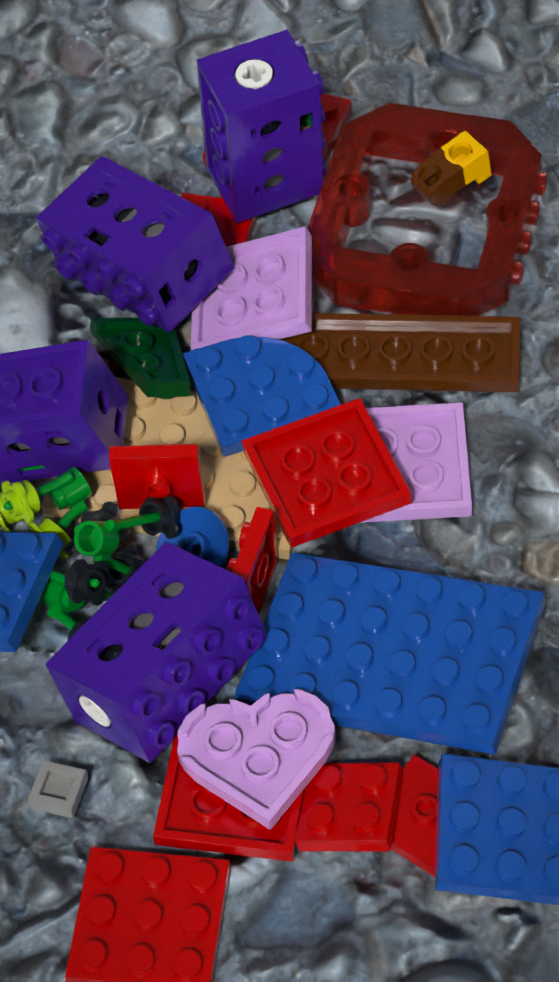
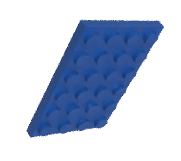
M291 553L263 623L268 638L250 656L233 698L251 706L265 694L270 693L271 698L279 694H294V689H299L318 697L328 707L330 717L336 726L496 755L546 604L544 592Z

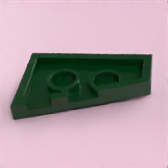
M138 317L91 318L90 333L147 397L172 399L174 397L189 396L190 379L175 328L168 333L156 325L152 327L147 326Z

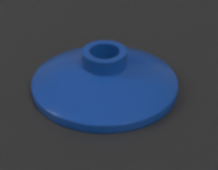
M189 507L179 511L177 522L179 528L178 535L175 538L168 539L164 534H160L156 551L165 542H168L224 568L229 551V537L222 519L213 511L203 507Z

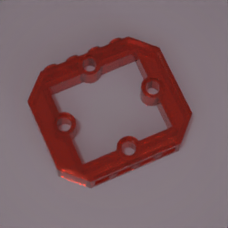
M388 103L343 124L307 228L312 236L313 278L334 304L399 315L479 316L509 301L513 285L520 286L524 262L520 261L521 254H529L532 240V231H528L529 225H536L538 221L540 202L536 201L538 195H545L548 172H542V154L512 121ZM463 131H466L488 150L491 174L504 176L498 197L489 202L486 209V240L477 269L430 262L427 250L415 243L398 245L392 250L390 255L344 248L350 228L364 224L371 216L370 183L367 176L374 156L422 163L431 154Z

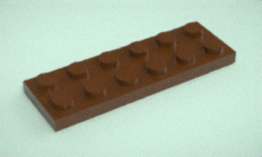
M312 313L311 332L279 339L293 344L311 355L324 369L333 389L519 392L521 317Z

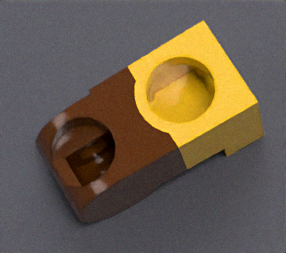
M463 131L431 154L427 160L416 168L411 177V185L432 205L442 206L451 200L457 191L473 180L480 184L492 176L488 150L469 133Z

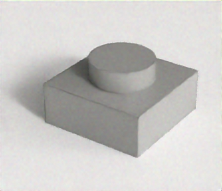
M42 760L28 797L30 809L74 819L88 781L86 770Z

